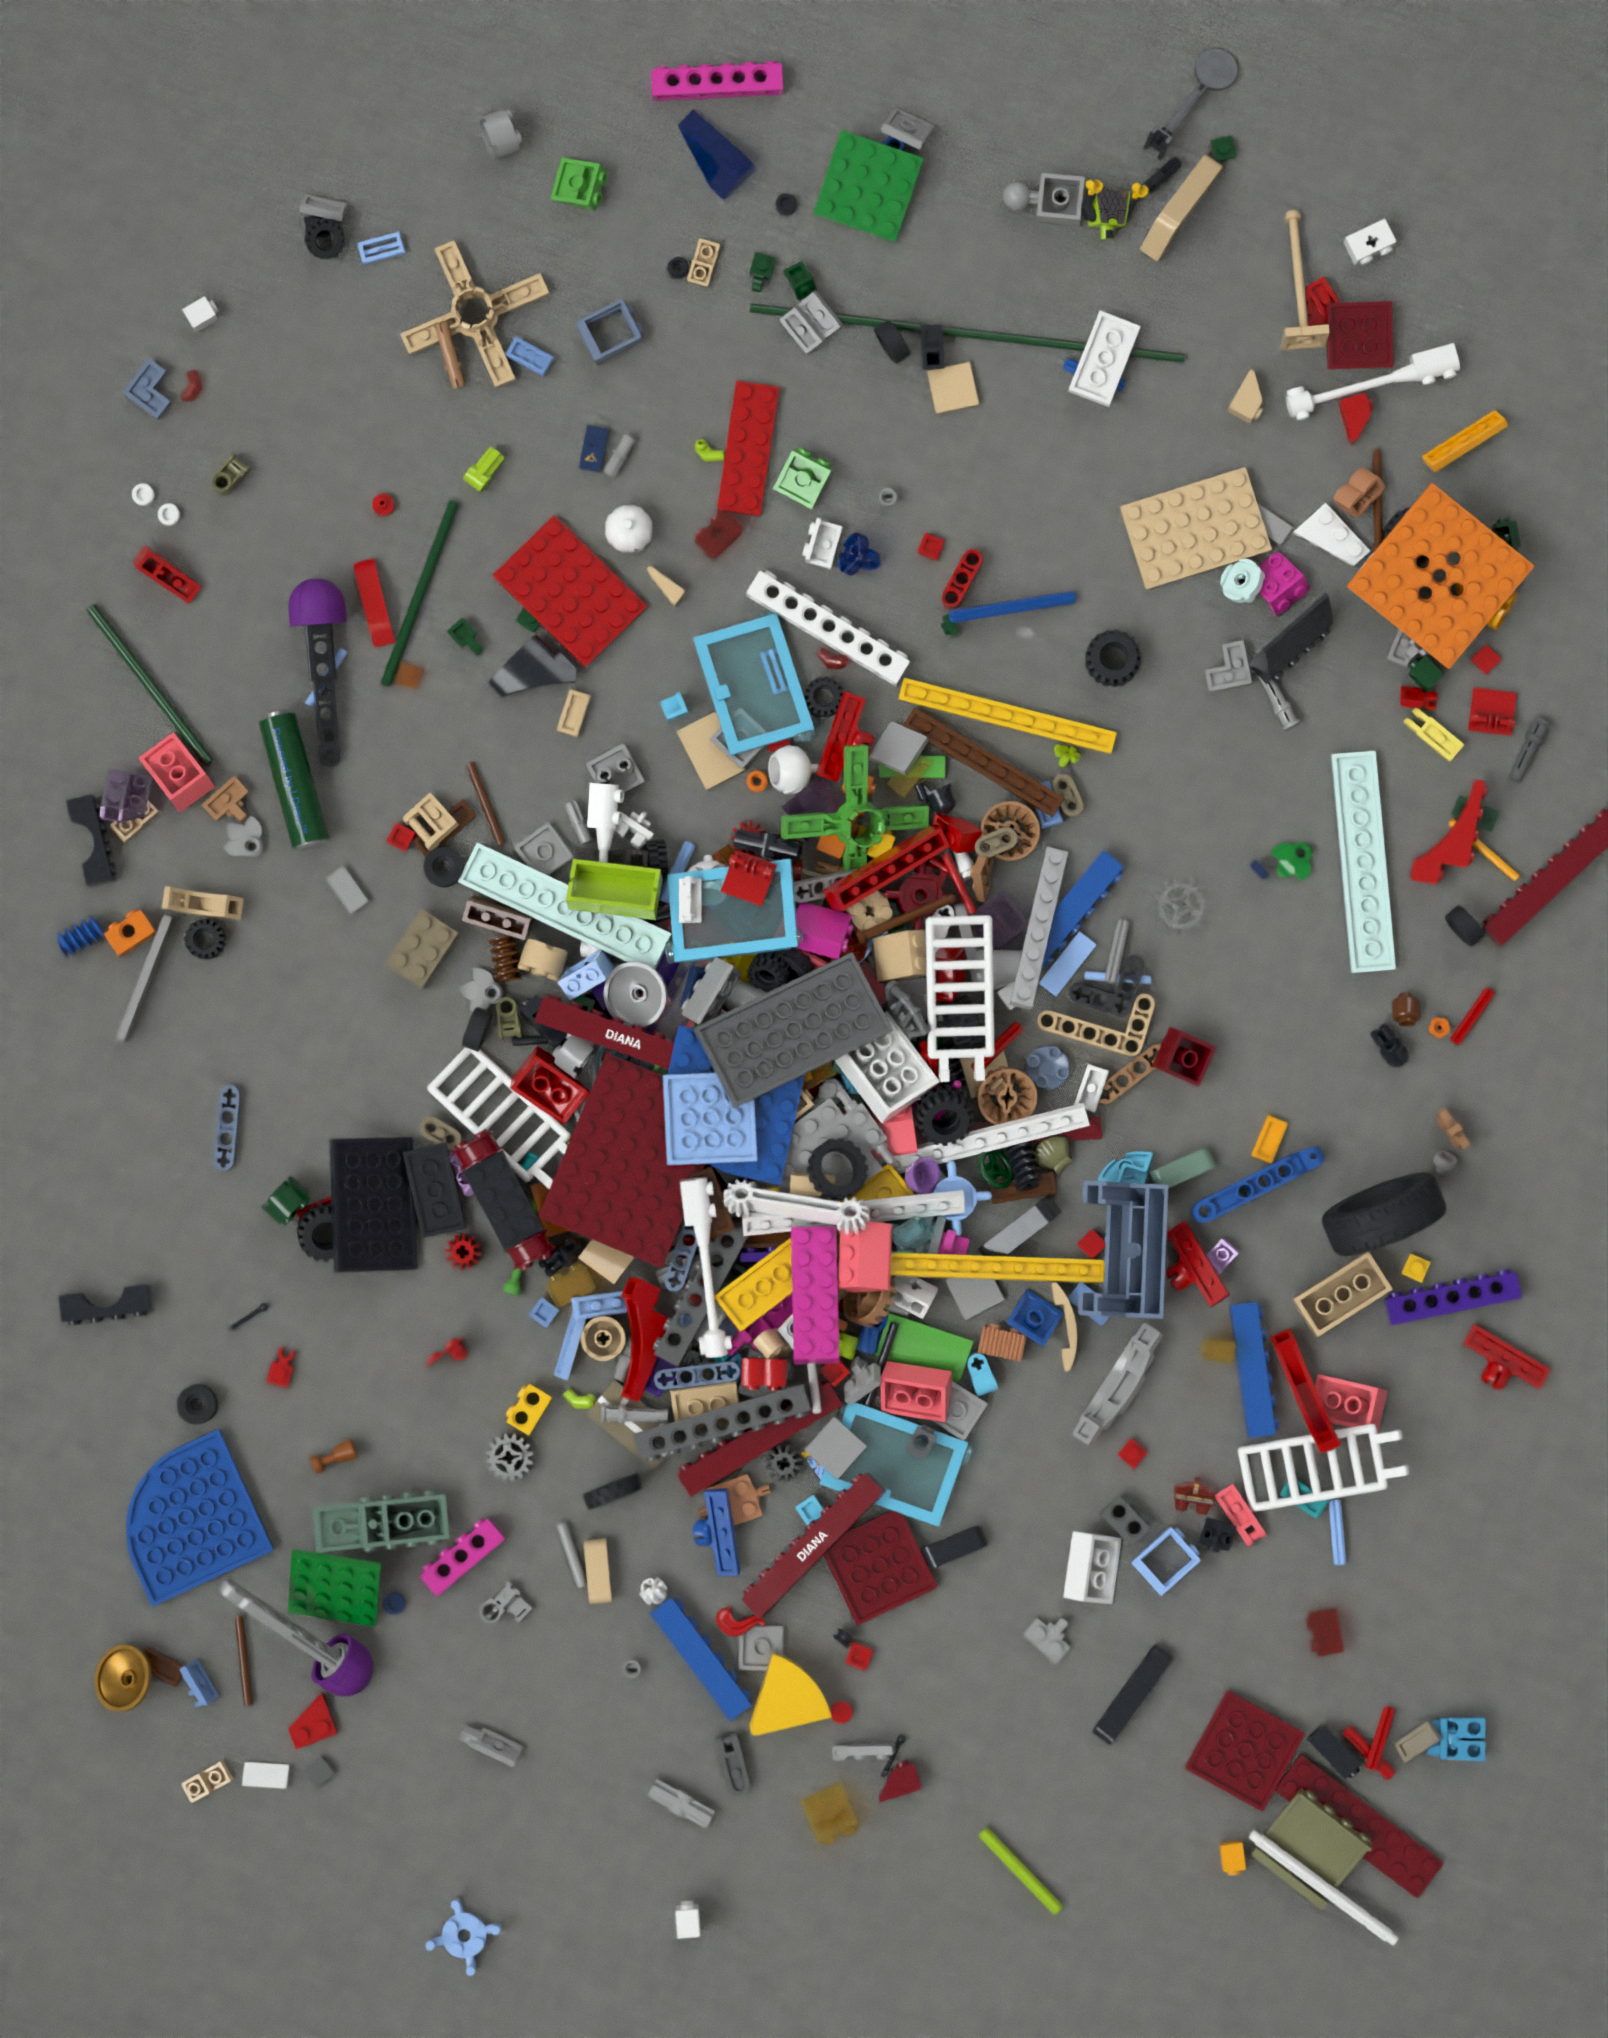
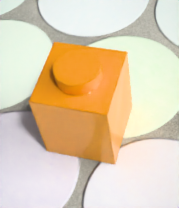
M1241 1840L1218 1843L1223 1872H1227L1228 1875L1241 1874V1870H1246Z

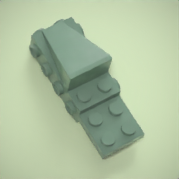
M436 1490L423 1491V1496H416L415 1492L402 1493V1498L394 1499V1494L382 1495L381 1500H373V1497L359 1498L360 1502L312 1507L315 1548L318 1553L364 1548V1552L377 1551L378 1546H385V1549H397L398 1544H406V1547L420 1546L419 1542L427 1541V1545L441 1544L442 1539H449L450 1525L447 1517L448 1502L446 1494H437Z

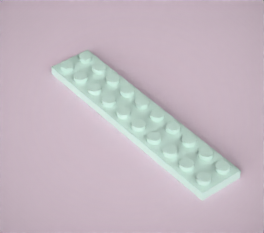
M1376 751L1332 754L1331 764L1351 974L1395 970Z
M476 843L458 880V883L531 916L625 962H643L656 969L672 937L671 933L639 918L568 910L566 903L567 884L479 843Z

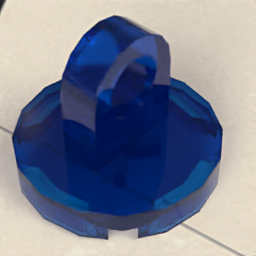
M854 532L845 540L843 547L846 548L844 553L841 552L839 554L838 560L839 570L842 573L853 576L860 569L875 570L881 565L879 552L868 548V537L865 534Z

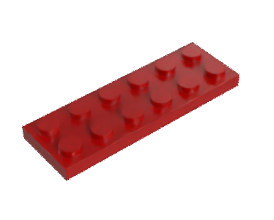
M736 381L717 511L761 516L779 395V387Z

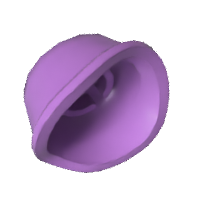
M930 1158L916 1160L908 1166L905 1172L906 1186L919 1195L930 1194L940 1178L939 1165Z

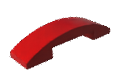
M372 558L353 563L374 648L395 643L375 559Z

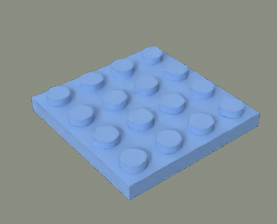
M716 1073L663 1075L667 1165L757 1161L754 1100L734 1109Z

